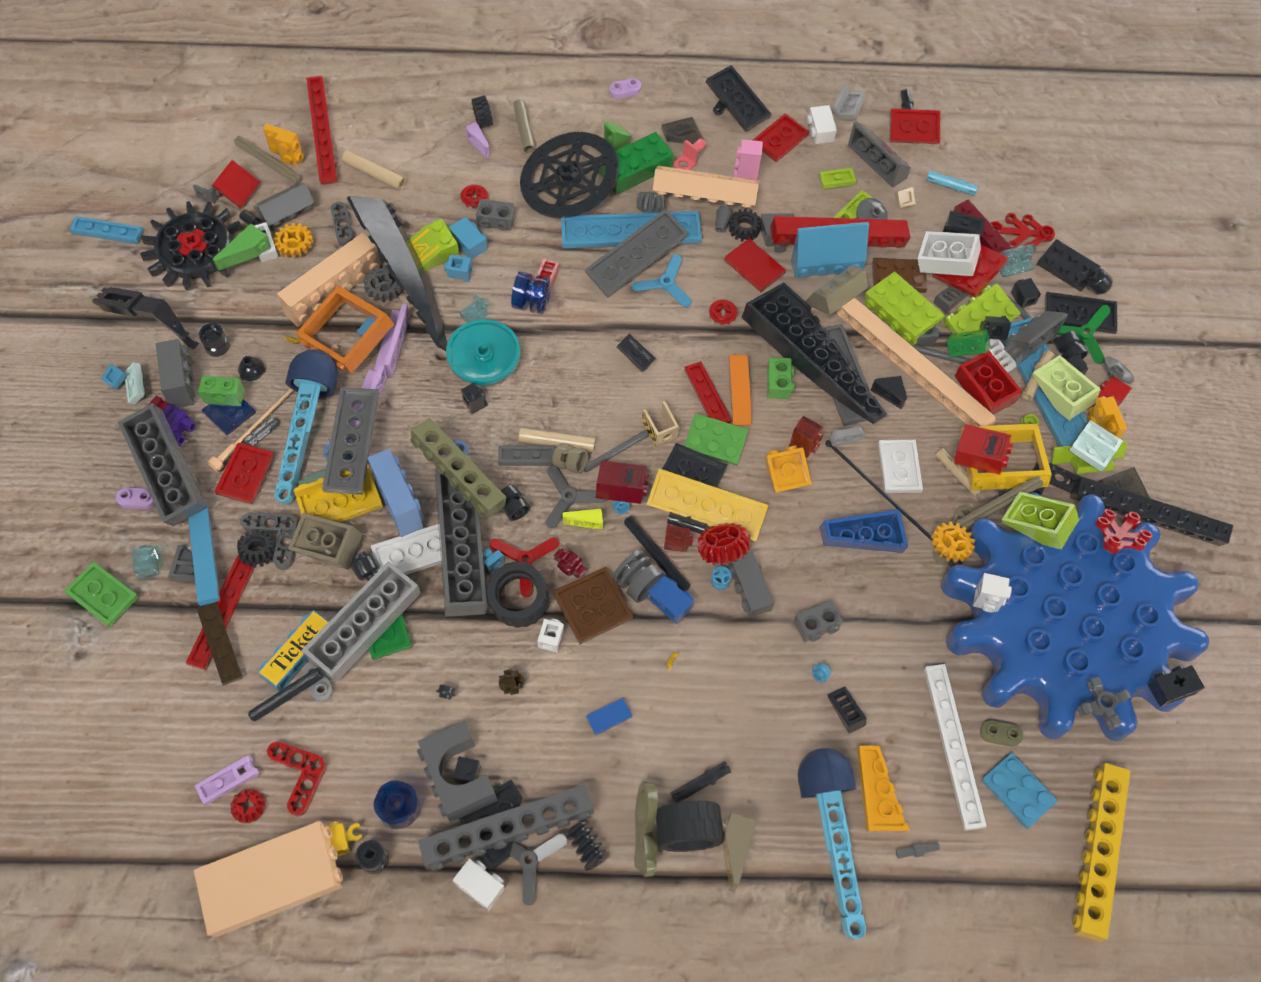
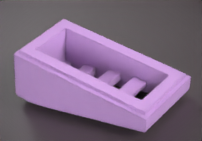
M473 122L466 127L467 140L488 159L490 158L489 145L477 122Z

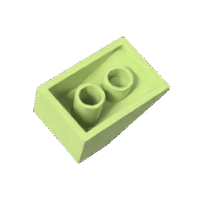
M1060 355L1032 373L1053 407L1067 420H1071L1095 404V400L1100 392V388Z

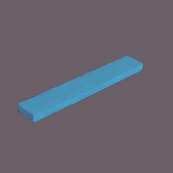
M206 508L188 517L199 606L220 601L209 508Z

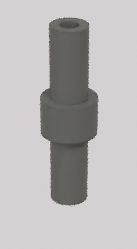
M938 842L923 845L916 843L912 844L911 847L896 850V856L898 859L909 856L920 857L924 856V853L940 850Z

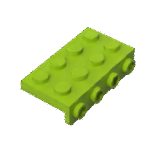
M895 271L865 292L866 307L870 310L872 309L881 320H884L892 330L899 333L912 346L917 343V338L941 322L945 316Z
M996 283L992 287L990 285L986 286L981 291L982 295L969 299L970 304L966 305L964 303L957 308V314H949L944 318L945 323L941 326L943 328L948 326L953 334L980 330V324L982 321H985L986 316H1006L1011 322L1021 313L998 283Z

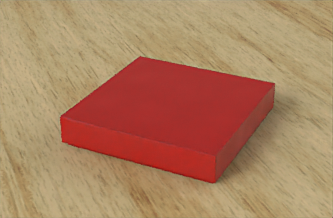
M231 160L211 186L237 207L241 208L260 184V181L234 160Z

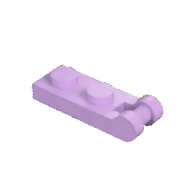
M251 756L243 757L194 785L205 806L242 784L256 779L260 775L258 769L254 768L252 764L253 759ZM245 768L246 772L240 775L239 770Z

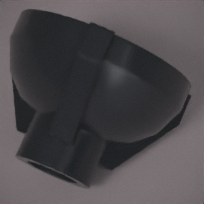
M245 356L238 366L241 380L255 381L266 372L263 362L256 357Z

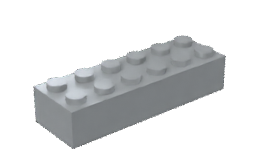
M388 561L301 651L308 660L336 683L421 594L418 585Z

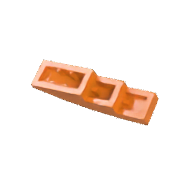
M729 355L732 425L751 426L748 356Z

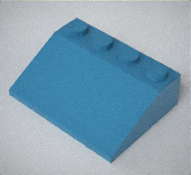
M869 223L798 228L791 258L794 277L806 278L808 276L840 274L851 265L864 269L867 256Z

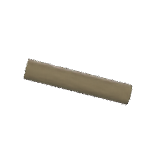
M519 99L514 101L513 106L523 150L525 153H532L535 151V145L524 101Z

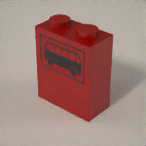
M965 424L956 451L954 464L1000 475L1002 468H1007L1009 457L1006 455L1011 454L1013 443H1010L1011 435Z

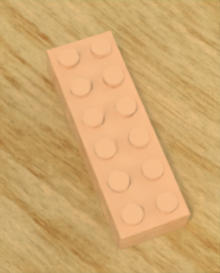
M658 166L655 169L653 190L661 195H666L667 193H673L675 197L688 195L690 199L700 200L702 197L707 198L709 202L722 200L724 204L734 205L736 202L742 203L741 206L751 208L752 205L756 204L759 180Z
M362 232L277 293L284 314L299 327L309 319L337 286L349 292L355 285L363 282L366 278L365 275L371 274L370 269L376 271V266L381 267L376 245Z

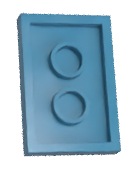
M1013 753L1008 755L981 780L1026 829L1030 828L1058 801Z

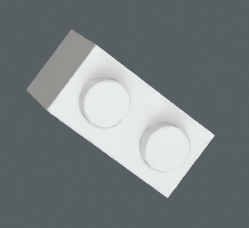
M830 106L810 107L809 114L806 116L807 125H810L811 138L813 137L814 143L834 142L837 129Z
M469 859L452 881L457 887L489 911L505 890L504 885H502L504 881L495 873L492 875L488 874L485 871L486 866L480 861L476 860L473 862Z

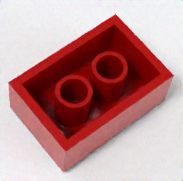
M990 350L961 364L954 376L964 390L993 415L1016 403L1023 392Z

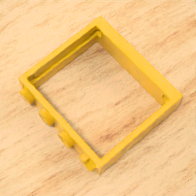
M1038 424L976 426L1010 434V443L1033 442L1040 470L1001 472L999 475L995 473H978L977 469L966 467L971 490L1012 489L1036 476L1041 478L1043 482L1042 487L1049 486L1052 474ZM962 427L960 439H961V436H962L964 427Z

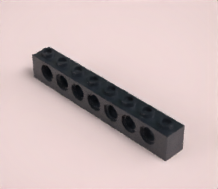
M1085 477L1075 481L1071 499L1080 501L1085 495L1095 494L1104 501L1105 509H1110L1117 514L1125 516L1129 512H1135L1140 516V521L1152 523L1158 527L1217 546L1228 544L1234 526L1232 524Z

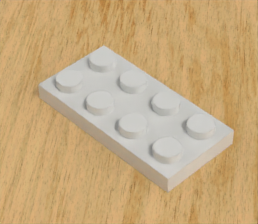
M438 524L403 537L399 536L371 545L373 555L380 564V569L389 561L402 573L408 575L441 564Z

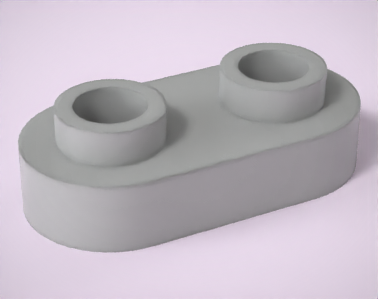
M852 426L849 429L834 430L829 440L832 446L836 447L856 443L862 440L866 434L862 427Z
M313 663L307 665L303 670V676L318 667ZM323 672V678L308 687L313 698L320 703L329 701L333 696V688ZM320 688H325L324 692L318 693V690Z

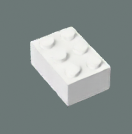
M926 231L918 255L920 272L973 276L981 250L979 234Z

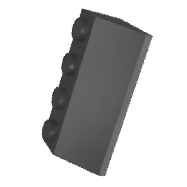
M854 122L848 146L892 188L906 180L911 169L908 163L902 160L895 151L888 147L866 125Z

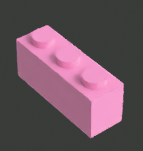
M742 139L741 147H737L736 157L739 158H736L735 168L737 169H734L733 177L757 180L763 142Z

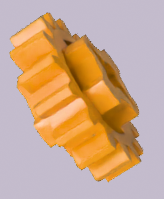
M292 222L291 226L285 224L286 228H279L280 233L275 232L276 237L273 240L276 250H279L280 255L285 254L286 258L290 255L293 258L296 255L302 257L303 252L308 253L307 248L312 249L311 243L314 242L310 230L308 231L307 226L302 227L301 223L295 226L294 222Z
M949 521L948 525L943 522L941 526L936 527L931 536L933 539L931 545L936 546L934 551L940 552L939 557L946 556V561L952 558L954 563H957L959 559L963 562L966 558L970 557L975 548L973 545L975 539L970 538L971 532L966 533V527L960 528L959 523L954 526Z

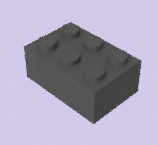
M179 339L156 343L160 386L168 404L177 408L194 405L196 391L194 386H192L194 375L192 370L190 371L192 360L190 355H187L185 345L182 346Z

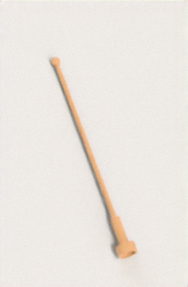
M337 344L331 346L332 351L339 349ZM290 388L234 444L231 443L217 458L212 456L207 461L208 465L216 472L224 468L222 463L233 453L237 443H241L294 390Z

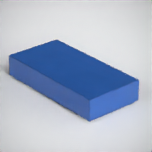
M623 698L586 716L595 736L632 718V714Z

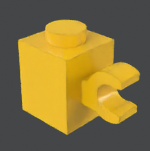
M333 822L326 825L331 830L332 838L329 840L331 847L333 846L336 850L337 857L351 853L350 842L363 840L362 834L358 836L353 835L356 829L361 828L359 823L352 824L347 832L343 823Z

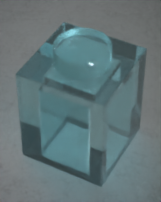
M144 545L137 549H132L133 572L139 579L159 575L158 553L153 546Z

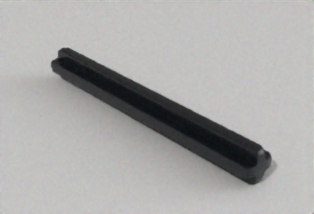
M629 516L626 518L624 524L667 576L677 583L678 588L683 592L687 591L690 588V584L634 517Z

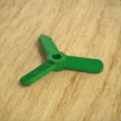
M1107 305L1101 306L1086 325L1081 327L1062 325L1057 335L1062 336L1067 332L1075 331L1079 338L1084 341L1094 362L1098 365L1103 364L1105 356L1093 334L1109 315L1110 308Z

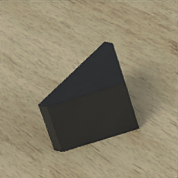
M894 376L874 380L870 391L902 410L907 400L902 377Z

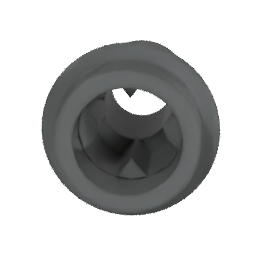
M722 205L716 210L715 230L717 232H725L731 215H733L732 209L728 206Z

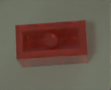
M803 415L793 430L789 447L795 445L797 449L803 447L805 457L807 458L811 453L815 454L823 437L821 434L823 426Z

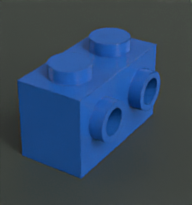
M665 576L648 591L647 599L676 624L693 608V597L687 591L683 592L678 588L677 583L673 579H668Z

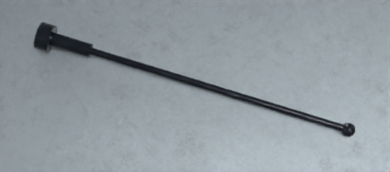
M830 440L825 442L827 447H831L897 510H900L925 536L933 541L931 535L843 453L832 446ZM951 559L948 565L952 567L961 565L963 562L959 559L957 563H954L953 559Z

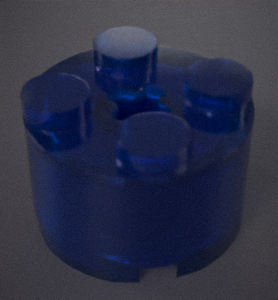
M393 780L379 788L374 798L373 806L375 813L385 826L390 829H403L410 826L418 818L420 801L411 785ZM395 802L400 803L398 808H395Z

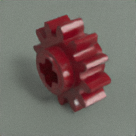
M562 548L558 549L553 555L554 560L558 562L557 567L567 576H572L573 574L576 578H581L586 572V568L581 565V558L576 553L570 550L566 552Z

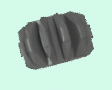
M639 192L636 198V208L651 213L662 212L665 206V196L656 192Z

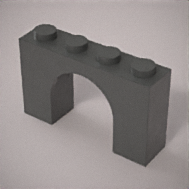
M465 720L418 741L420 749H417V753L421 762L425 760L427 764L424 771L428 780L432 779L434 782L431 789L435 798L439 797L441 800V804L438 807L442 817L447 816L448 820L452 822L498 801L488 775L464 785H452L442 778L443 768L450 758L475 747Z

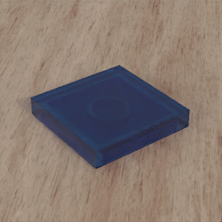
M244 399L241 406L208 404L201 410L226 436L256 413L255 409Z

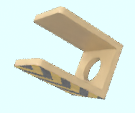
M665 401L662 402L661 414L669 427L668 429L658 432L647 410L644 409L642 413V422L656 447L678 438L679 426Z

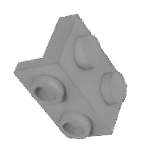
M848 85L843 86L833 105V111L836 114L837 120L857 118L866 99L865 91L850 92Z

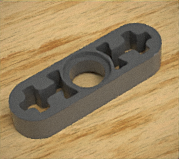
M335 202L331 206V213L338 243L343 247L353 240V234L346 205L343 202ZM339 209H341L342 215L340 216L338 215ZM340 222H346V223H347V224H346L345 226H343V227H339V226H338V223H340ZM342 233H346L347 239H343Z

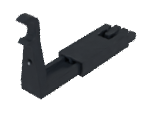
M110 287L103 288L101 290L102 293L96 295L98 298L92 300L94 304L106 312L135 317L137 314L153 317L176 334L191 349H195L199 344L188 336L190 332L185 331L164 299L147 297L138 291Z

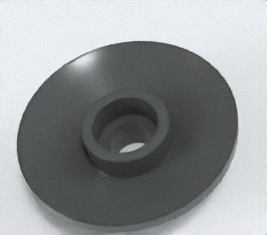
M864 199L857 207V219H888L885 206L877 199Z
M1112 357L1104 358L1103 362L1109 371L1108 376L1110 378L1114 376L1128 384L1134 382V376L1125 365Z

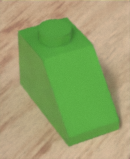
M608 121L604 123V139L611 144L615 151L630 144L631 137L627 130H624L618 124Z

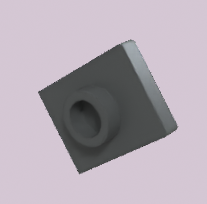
M193 185L197 197L213 204L223 196L212 186L207 190L198 185Z

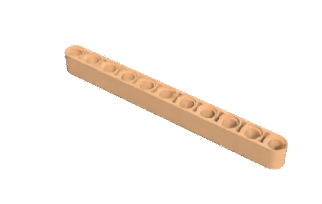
M853 298L836 310L837 314L965 424L993 426L996 423V418L990 411L856 298Z

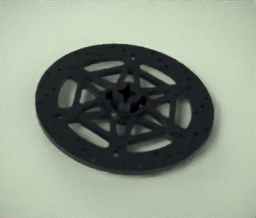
M570 132L553 137L540 145L529 156L523 166L520 176V189L523 198L534 211L547 217L568 218L583 214L600 204L613 189L619 173L617 154L607 140L593 133ZM572 145L570 149L553 156L548 155L560 147ZM588 145L595 148L601 153V156L595 158L582 150V146ZM576 153V160L571 161L573 155ZM568 155L565 162L557 160L561 157ZM580 155H583L590 160L580 162ZM542 163L544 166L540 180L533 184L534 173L538 165ZM551 163L557 164L559 166L557 167V169H555L551 165ZM591 165V166H589L588 168H586V169L583 170V167H584V166ZM606 165L604 178L601 184L597 186L595 181L599 167ZM549 168L554 174L545 178L547 169ZM594 170L591 180H588L584 175ZM555 179V182L547 184L548 182ZM581 180H583L587 184V186L579 183L581 182ZM558 186V194L549 190V188ZM573 187L582 189L570 194ZM563 188H567L565 194L562 196ZM544 191L556 199V203L550 204L543 201L537 196V193ZM585 193L590 194L579 202L566 205L568 200Z

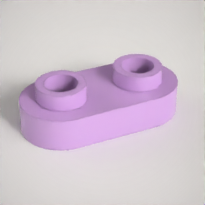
M634 78L613 82L609 87V94L615 99L634 96L641 92V82Z
M123 488L116 494V501L122 508L150 509L155 506L148 489Z

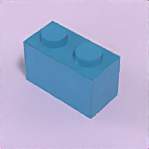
M467 217L449 226V231L456 240L458 247L467 257L473 259L487 250L486 242L488 240L485 234L480 233L473 221L470 222Z

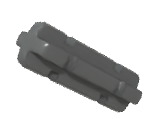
M270 417L266 424L263 423L255 429L252 435L249 434L244 439L246 444L254 446L257 440L260 441L269 434L271 429L273 430L278 426L276 419Z

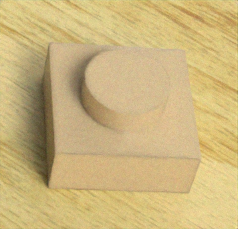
M906 187L895 191L897 208L916 204L913 187Z

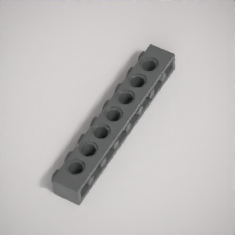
M585 784L420 839L418 844L425 868L436 871L442 869L446 863L452 862L457 864L463 862L467 856H481L487 853L486 850L495 847V850L508 846L507 843L515 840L517 843L525 841L529 838V835L535 833L543 835L548 833L550 828L556 826L564 828L570 825L571 821L577 819L578 821L587 820L594 814V808ZM571 803L576 806L573 812H566L564 810L567 804ZM551 810L555 813L554 818L545 819L543 817L544 813ZM527 817L535 820L533 825L529 827L522 824L523 820ZM506 824L514 827L512 832L508 834L502 832V828ZM485 831L491 832V839L487 841L482 840V833ZM465 838L470 839V846L467 848L460 847L461 840ZM444 845L450 847L446 855L439 854L440 847Z

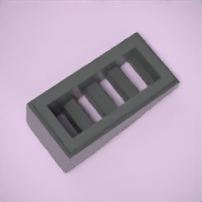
M949 286L935 297L933 303L947 314L969 294L964 292L961 294L956 288Z

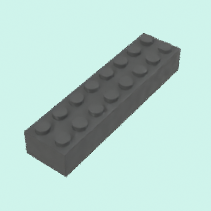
M435 465V488L445 617L482 615L486 613L487 599L479 514L475 510L474 505L463 498L458 488H454L448 478L438 472Z

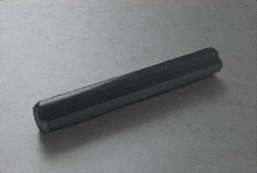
M318 668L313 669L248 712L249 718L254 722L321 680L323 678L322 672Z

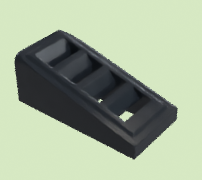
M845 686L827 695L849 734L866 726V716ZM843 696L846 697L845 699H843V700H841V701H839V702L836 701L837 699H839V698H841V697H843ZM848 703L850 704L849 706L841 709L842 706ZM851 711H854V713H852V714H850V715H848V716L845 715V714H847V713H849V712H851Z

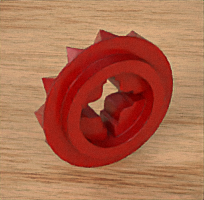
M473 184L466 186L461 191L460 198L466 207L471 206L474 209V207L478 206L480 199H488V193L484 187ZM476 193L477 197L473 200L472 197Z
M717 300L709 308L710 318L714 320V323H720L721 326L726 323L729 325L730 322L736 319L737 308L731 301ZM723 308H724V311H725V316H724V317H722V315H721V311H722Z
M252 788L241 790L237 795H234V799L230 803V813L240 823H252L258 820L264 813L265 799L259 791ZM249 800L254 806L249 807L245 812V808L240 806V804H245Z

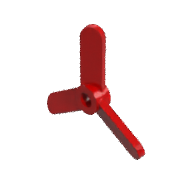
M553 537L529 551H520L499 539H492L489 546L494 551L499 550L504 556L517 562H524L522 558H527L528 561L525 563L532 565V562L558 548L559 541ZM520 579V593L523 597L528 598L533 593L532 582L527 579Z

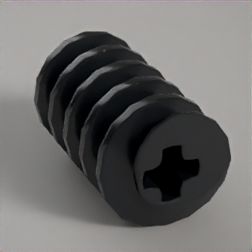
M588 819L577 823L567 831L569 832L567 839L573 840L571 843L573 848L578 847L576 854L582 855L580 861L581 863H586L584 866L586 871L598 867L608 859L603 858L607 852L606 850H598L602 842L594 843L598 835L590 836L594 828L585 827L589 823Z

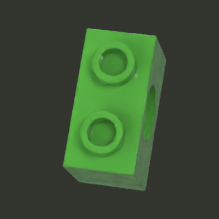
M202 376L198 393L205 404L241 406L245 392L239 378Z

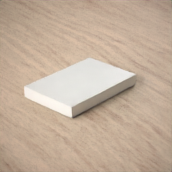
M916 439L879 440L877 444L884 492L922 493L923 486Z

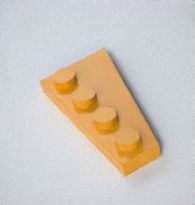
M858 746L857 756L866 832L909 831V826L905 823L902 815L901 804H898L894 793V785L888 777L887 773L889 771L880 747Z

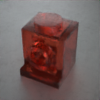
M667 524L664 550L687 552V548L692 546L693 534H689L690 528L674 527L671 524Z

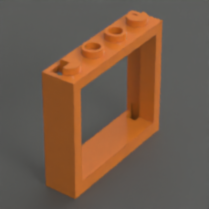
M337 286L295 334L300 339L299 343L306 349L310 347L311 349L327 353L334 360L338 369L341 371L345 369L352 374L392 328L394 323L383 311ZM343 302L375 321L345 357L340 356L313 339L314 335Z

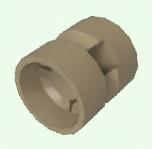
M561 443L554 451L553 465L580 474L587 465L588 453L584 449L573 448L570 445Z

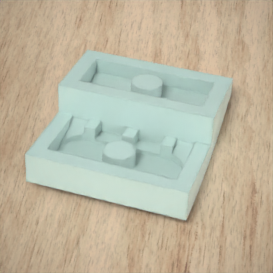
M1090 420L1069 451L1102 472L1123 441Z

